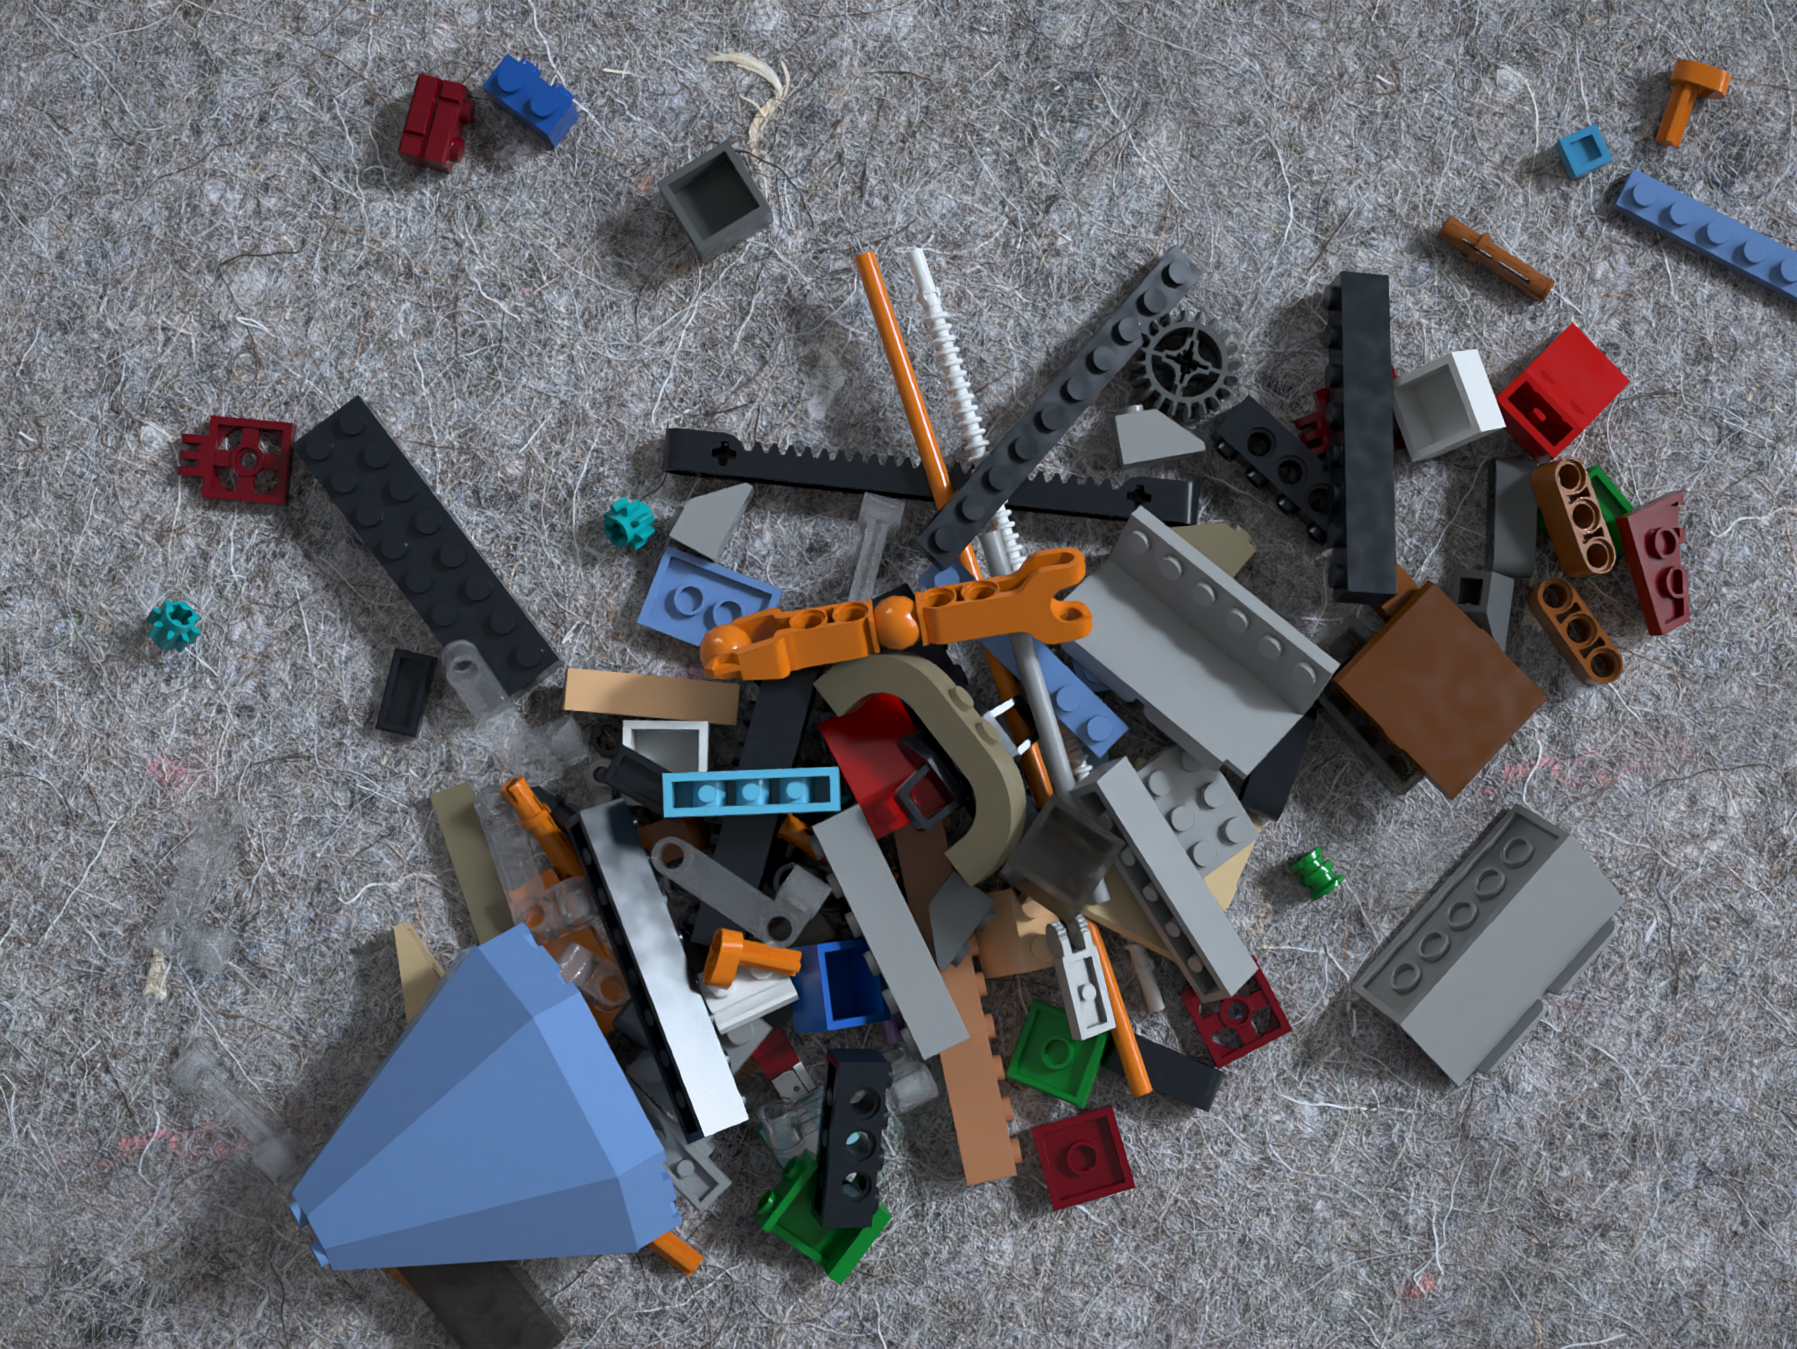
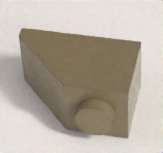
M1226 523L1170 527L1171 530L1232 578L1235 577L1257 550L1250 544L1253 541L1250 534L1236 524H1233L1232 527Z

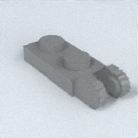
M1077 913L1069 916L1066 923L1070 941L1077 949L1071 950L1066 928L1063 927L1061 922L1055 921L1047 924L1045 932L1048 948L1055 955L1053 961L1072 1038L1074 1040H1085L1116 1028L1097 946L1093 945L1091 932L1088 929L1089 925L1085 917Z

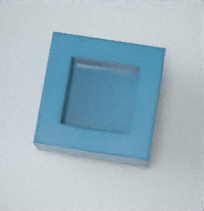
M1596 123L1563 137L1555 143V147L1571 181L1607 166L1613 161Z

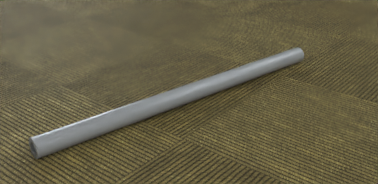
M996 530L980 535L979 539L991 578L1012 574L1000 531ZM1026 632L1009 633L1010 642L1089 904L1095 905L1108 901L1110 899L1087 820L1069 793L1076 784L1031 634Z

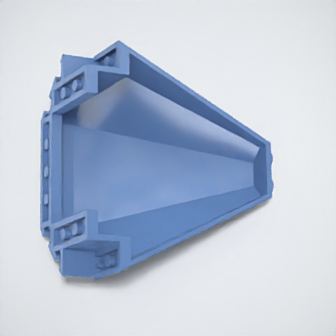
M524 922L478 947L475 944L460 951L292 1188L290 1194L294 1202L288 1205L299 1228L301 1229L307 1225L315 1241L310 1243L309 1247L321 1268L328 1264L332 1271L637 1253L640 1248L683 1223L681 1214L673 1202L677 1198L672 1178L662 1166V1163L667 1161L664 1148L581 992L572 981L565 984L560 974L559 965L543 945L537 946L529 928Z

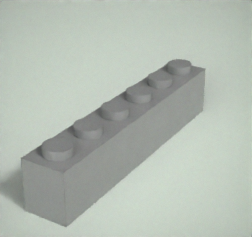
M1123 756L1097 766L1072 788L1069 793L1202 1004L1232 997L1259 969L1127 757Z
M853 804L841 810V812H837L810 825L814 834L807 837L817 860L826 858L833 872L825 877L835 898L845 897L851 912L844 915L854 937L863 935L868 945L869 951L863 953V956L872 975L876 976L881 973L888 989L881 993L891 1014L894 1015L900 1012L906 1028L900 1030V1033L910 1054L918 1051L923 1060H926L971 1038L859 804Z

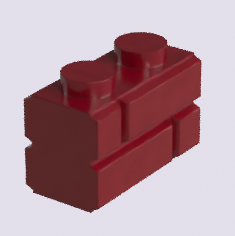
M418 74L397 151L404 162L447 174L452 172L454 163L459 164L465 150V140L461 139L464 124L470 125L472 123L476 107L475 100L471 99L472 95L467 86L425 74Z

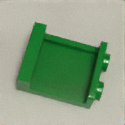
M805 1148L799 1157H792L785 1165L781 1175L782 1180L773 1191L768 1190L760 1198L756 1206L757 1213L754 1216L761 1230L766 1233L772 1231L821 1265L827 1276L841 1285L890 1221L892 1215L885 1203L880 1200L877 1212H873L872 1227L821 1228L810 1212L814 1173L819 1164L816 1161V1155ZM846 1177L842 1185L848 1184L852 1180Z

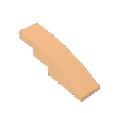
M566 668L562 710L672 721H708L711 724L736 726L740 684Z

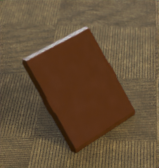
M1429 580L1332 679L1333 685L1380 731L1379 734L1397 752L1400 751L1450 800H1453L1547 700L1546 694L1499 648L1500 645L1483 628L1480 629L1435 583Z

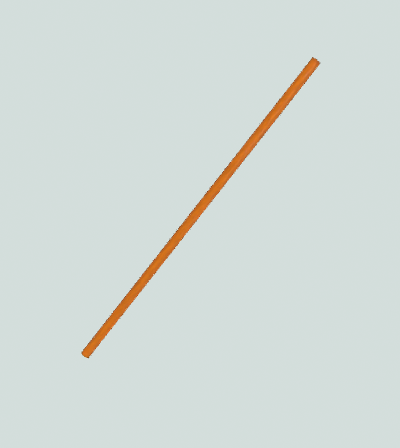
M874 251L862 253L854 259L939 511L954 494L875 253ZM970 542L956 559L977 580L983 578ZM983 645L1001 702L1016 695H1021L1015 675ZM1011 707L1005 711L1015 744L1017 745L1029 735L1030 729L1016 709ZM1036 741L1021 754V762L1036 807L1044 811L1050 822L1051 830L1049 833L1057 846L1062 845L1071 859L1072 867L1070 870L1072 875L1062 886L1071 913L1074 915L1078 912L1071 909V904L1082 878ZM1082 915L1089 925L1088 929L1091 932L1093 945L1097 946L1116 1028L1110 1030L1132 1097L1148 1094L1153 1090L1096 921Z

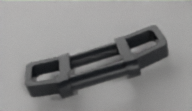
M1016 695L991 710H988L984 705L971 697L974 702L973 708L983 720L989 721L998 730L1001 737L1000 742L1009 752L1015 763L1021 759L1023 752L1040 739L1030 705L1023 696ZM1011 707L1016 709L1030 729L1029 735L1016 746L995 719L996 716ZM923 725L913 734L907 733L897 741V746L905 758L918 768L893 794L894 801L919 832L931 829L953 810L958 811L969 802L968 796L974 792L968 779L965 777L958 782L939 755L927 745L935 737L926 725ZM925 775L946 802L944 806L927 819L923 817L909 797L910 790Z

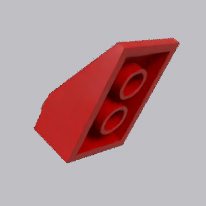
M882 692L872 697L856 712L841 717L835 715L817 724L855 803L859 804L875 839L877 840L911 823L893 799L895 790L918 768L905 758L897 746V741L907 733L913 734L917 731L899 697ZM926 775L909 792L911 801L923 816L946 804Z

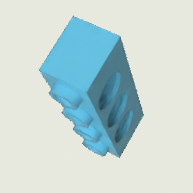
M839 767L662 773L665 818L841 812Z

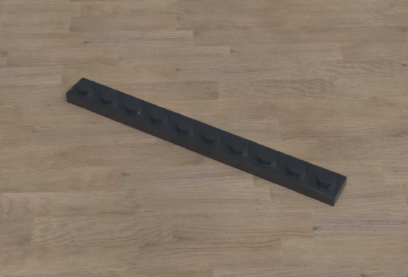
M1176 245L1170 247L912 540L911 543L941 572L949 568L1138 350L1137 348H1140L1146 341L1142 333L1150 335L1155 329L1152 326V321L1160 324L1164 320V315L1173 310L1203 275Z

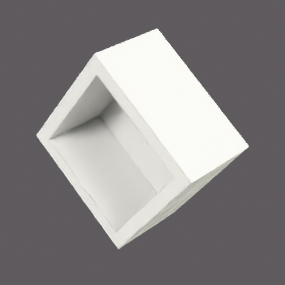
M1477 349L1451 352L1392 380V409L1412 462L1438 457L1506 427Z
M623 720V744L672 773L711 772L712 724L710 722ZM622 794V798L624 797L627 806H643Z

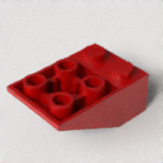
M1572 322L1512 379L1495 398L1506 425L1504 429L1540 465L1556 458L1627 386L1630 380Z

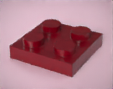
M1111 1104L1030 1127L1054 1211L1136 1188Z

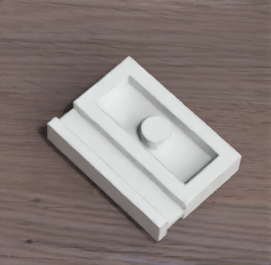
M773 940L766 943L768 945L775 946ZM738 965L732 985L728 990L706 986L703 981L704 972L698 974L700 990L714 1016L716 1026L721 1035L799 1000L789 975Z

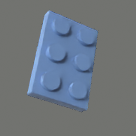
M666 546L636 623L699 647L704 634L711 628L731 623L737 618L769 608H778L784 591Z

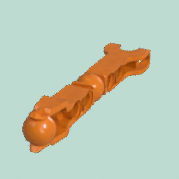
M1072 547L1036 551L1027 557L1020 568L1012 574L934 587L922 593L915 592L916 602L906 596H891L881 600L875 608H873L872 600H866V602L850 601L784 612L779 608H769L737 618L731 623L711 628L704 634V638L699 646V657L704 665L706 677L766 680L785 678L789 676L791 671L801 668L859 659L872 653L878 654L880 653V644L888 649L903 650L913 646L921 636L923 646L929 645V643L948 644L1016 632L1029 633L1035 639L1047 644H1059L1078 640L1088 636L1092 631L1093 616L1091 611L1081 601H1058L1053 596L1061 589L1080 583L1084 578L1086 569L1085 557L1079 550Z

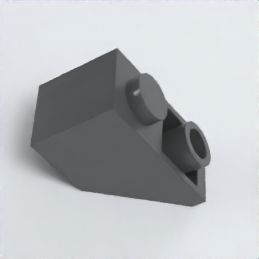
M1454 569L1450 599L1480 629L1483 628L1500 645L1499 648L1505 653L1515 580L1493 571Z
M954 870L928 903L937 966L944 971L949 964L955 968L958 967L971 949L965 942L972 932L976 929L982 933L996 914L991 909L995 901L977 887H970L964 878Z

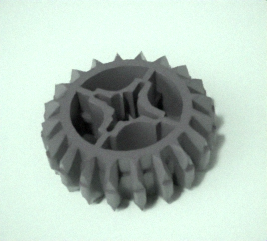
M1180 310L1177 318L1178 322L1176 323L1170 313L1164 315L1163 327L1158 322L1152 321V326L1155 330L1151 335L1142 333L1146 341L1142 344L1143 347L1137 348L1138 350L1132 356L1140 361L1132 362L1128 366L1129 372L1141 374V376L1132 380V388L1143 386L1146 388L1138 398L1140 402H1146L1152 397L1155 402L1151 409L1159 411L1162 405L1167 407L1165 415L1171 420L1176 410H1181L1182 422H1188L1191 418V409H1194L1196 416L1202 420L1207 416L1205 404L1210 410L1217 412L1221 408L1217 397L1228 401L1232 396L1231 390L1225 385L1236 386L1239 381V377L1228 372L1237 370L1241 366L1240 360L1228 358V356L1237 352V344L1225 346L1223 342L1230 336L1229 330H1223L1217 335L1214 330L1218 325V320L1213 318L1208 326L1201 324L1203 320L1202 312L1196 313L1193 322L1188 321L1186 310ZM1186 336L1185 343L1180 350L1169 351L1165 349L1164 353L1154 350L1157 345L1168 338ZM1199 341L1204 343L1212 352L1217 369L1211 367L1212 363L1200 357L1198 352ZM1189 349L1187 360H1189L1188 367L1191 369L1179 383L1181 376L1179 362L1184 358ZM1152 364L1158 365L1157 369L1166 372L1170 377V392L1165 390L1156 380ZM1205 379L1214 381V385L1208 391L1193 397H1182L1184 389L1189 382H1204Z

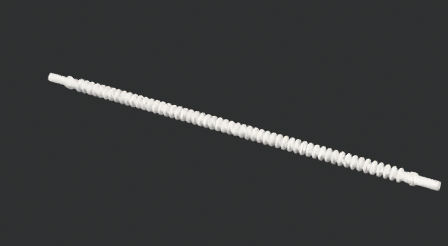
M914 249L906 254L919 291L916 294L918 303L922 305L927 316L923 322L930 325L931 329L927 331V334L929 336L933 335L934 341L931 342V346L937 347L938 353L935 354V358L941 359L942 362L938 369L944 370L945 376L942 378V381L949 384L946 393H951L953 396L949 404L956 406L957 410L953 413V416L960 418L957 428L964 430L961 440H966L968 443L964 450L966 452L970 451L971 458L968 459V462L974 463L976 469L990 453L986 450L989 441L983 440L982 434L985 433V429L978 426L982 418L975 416L974 411L978 409V406L972 405L971 399L974 398V394H969L967 391L971 384L970 382H965L963 378L967 371L960 369L963 359L956 357L959 347H954L952 344L956 337L949 334L948 330L952 328V325L945 322L948 313L942 311L939 287L934 286L923 249ZM1003 504L989 520L994 524L990 531H1000L1011 571L1014 573L1020 568L1026 557L1019 554V550L1023 546L1016 544L1015 539L1019 537V534L1013 533L1012 527L1015 526V522L1008 519L1011 510H1006ZM1042 642L1053 654L1056 653L1055 649H1050L1049 644ZM1055 715L1072 774L1075 778V784L1077 785L1090 773L1089 771L1093 769V766L1087 765L1086 759L1089 758V754L1082 751V747L1086 744L1083 741L1080 742L1079 738ZM1090 826L1089 830L1094 838L1093 843L1097 847L1098 837ZM1120 934L1121 938H1126L1127 940L1123 947L1130 951L1132 961L1130 966L1133 974L1138 976L1149 1013L1163 1010L1165 1006L1153 969L1156 968L1154 960L1149 956L1145 946Z

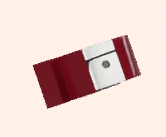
M779 1025L773 1028L752 1056L768 1080L775 1086L787 1106L792 1109L819 1090Z

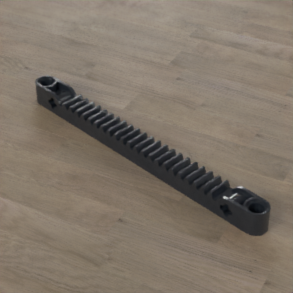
M668 428L665 432L661 471L668 474L935 502L922 461L916 469L913 468L910 457H906L901 467H897L894 456L889 455L884 465H880L877 454H872L868 463H863L860 452H856L851 462L846 461L844 450H839L835 459L830 460L828 450L825 448L822 449L818 458H813L811 447H806L802 456H797L794 445H789L785 455L780 454L777 443L772 444L768 453H764L762 444L756 441L752 451H745L741 441L728 433L683 428ZM724 448H729L735 459H728L727 465L721 466L719 459L715 455H722ZM958 462L954 464L951 472H947L954 493L969 477L972 470L975 469L974 464L971 465L967 474L962 472L961 465ZM1038 471L1034 481L1029 480V477H1027L1008 498V502L1004 504L1006 510L1127 522L1131 514L1136 510L1133 501L1127 500V498L1131 497L1134 491H1139L1140 498L1147 500L1142 506L1166 526L1197 525L1201 486L1200 484L1187 481L1132 477L1125 481L1119 490L1112 489L1109 478H1105L1100 488H1097L1092 476H1088L1084 486H1079L1076 475L1072 474L1068 483L1062 484L1060 473H1055L1051 482H1046L1043 471Z

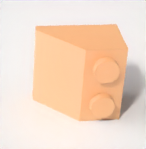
M1011 887L985 893L995 901L991 909L996 914L982 933L976 929L974 930L984 979L1026 973L1055 966L1053 961L1055 955L1048 948L1045 932L1047 924L1055 921L1059 922L1052 890L1022 906Z

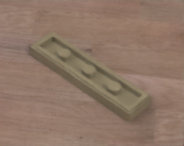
M468 781L429 796L480 945L519 924L509 909V906L513 903L509 896V891L472 782Z

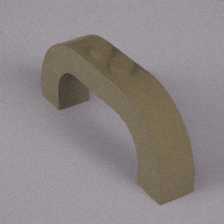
M880 650L878 654L872 653L863 658L842 661L830 668L813 683L838 717L856 712L878 692L893 694L903 699L911 706L970 782L975 794L976 815L967 834L944 854L970 887L986 880L1010 858L1020 841L1025 825L1026 795L1023 780L1013 758L1000 742L1001 737L998 730L989 721L981 718L973 708V699L965 689L956 686L944 671L929 660L901 650Z

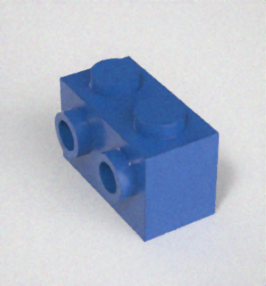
M507 54L483 84L488 98L492 103L555 149L579 118L576 107L572 102L574 96L561 84L554 82L551 86L541 79V71L527 59L521 58L518 62Z

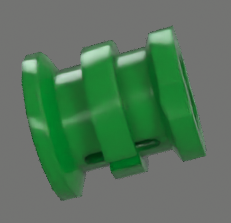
M1319 846L1312 848L1289 866L1292 873L1297 872L1301 877L1299 883L1302 887L1308 886L1312 893L1309 897L1311 902L1320 899L1332 891L1345 878L1343 874H1334L1331 870L1334 867L1329 859L1324 861L1321 857L1322 850Z

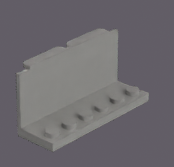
M1141 505L1129 517L1109 558L1063 600L1081 601L1086 604L1093 616V628L1090 634L1078 640L1060 643L1063 650L1125 701L1133 702L1137 698L1145 705L1143 710L1145 717L1211 771H1217L1225 764L1242 779H1245L1308 712L1340 666L1336 660Z
M1516 803L1350 988L1361 999L1400 1027L1450 1080L1460 1087L1475 1069L1483 1075L1493 1073L1545 1015L1547 1008L1542 1000L1549 992L1553 995L1563 994L1615 937L1617 927L1609 919L1625 900L1571 834Z

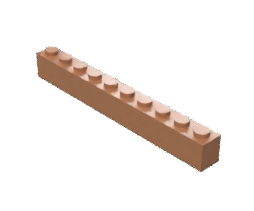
M935 810V811H933V812H931V813H929V814H927V815H925V816H923V817L927 819V818H929L932 814H934L937 810ZM950 814L931 829L923 832L917 831L911 823L893 831L909 910L936 966L937 961L928 903L953 870L959 873L944 854L949 850L945 833L953 831ZM974 931L965 942L971 949L957 968L949 964L944 971L937 966L971 1037L940 1052L967 1186L1017 1176L1015 1164L1023 1163L1018 1137L1010 1139L1006 1122L1014 1121L1009 1096H1000L998 1081L1005 1079L1000 1054L992 1056L989 1039L997 1037L992 1014H983L980 1001L981 997H986L988 994L983 971L974 972L971 956L979 955Z

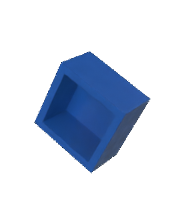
M864 938L787 948L802 953L799 973L796 972L795 976L789 975L799 997V1000L791 1003L794 1034L831 1031L891 1020L890 1010L881 993L887 989V985L881 973L873 976L866 963L863 953L869 951V948Z

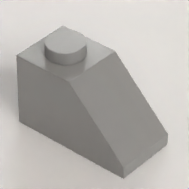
M1133 405L1120 409V415L1114 416L1111 422L1120 471L1201 457L1206 451L1202 440L1157 409L1145 410L1144 405Z
M742 483L689 499L684 508L678 506L673 512L667 525L668 528L672 529L669 537L673 542L716 564L755 494L753 486Z

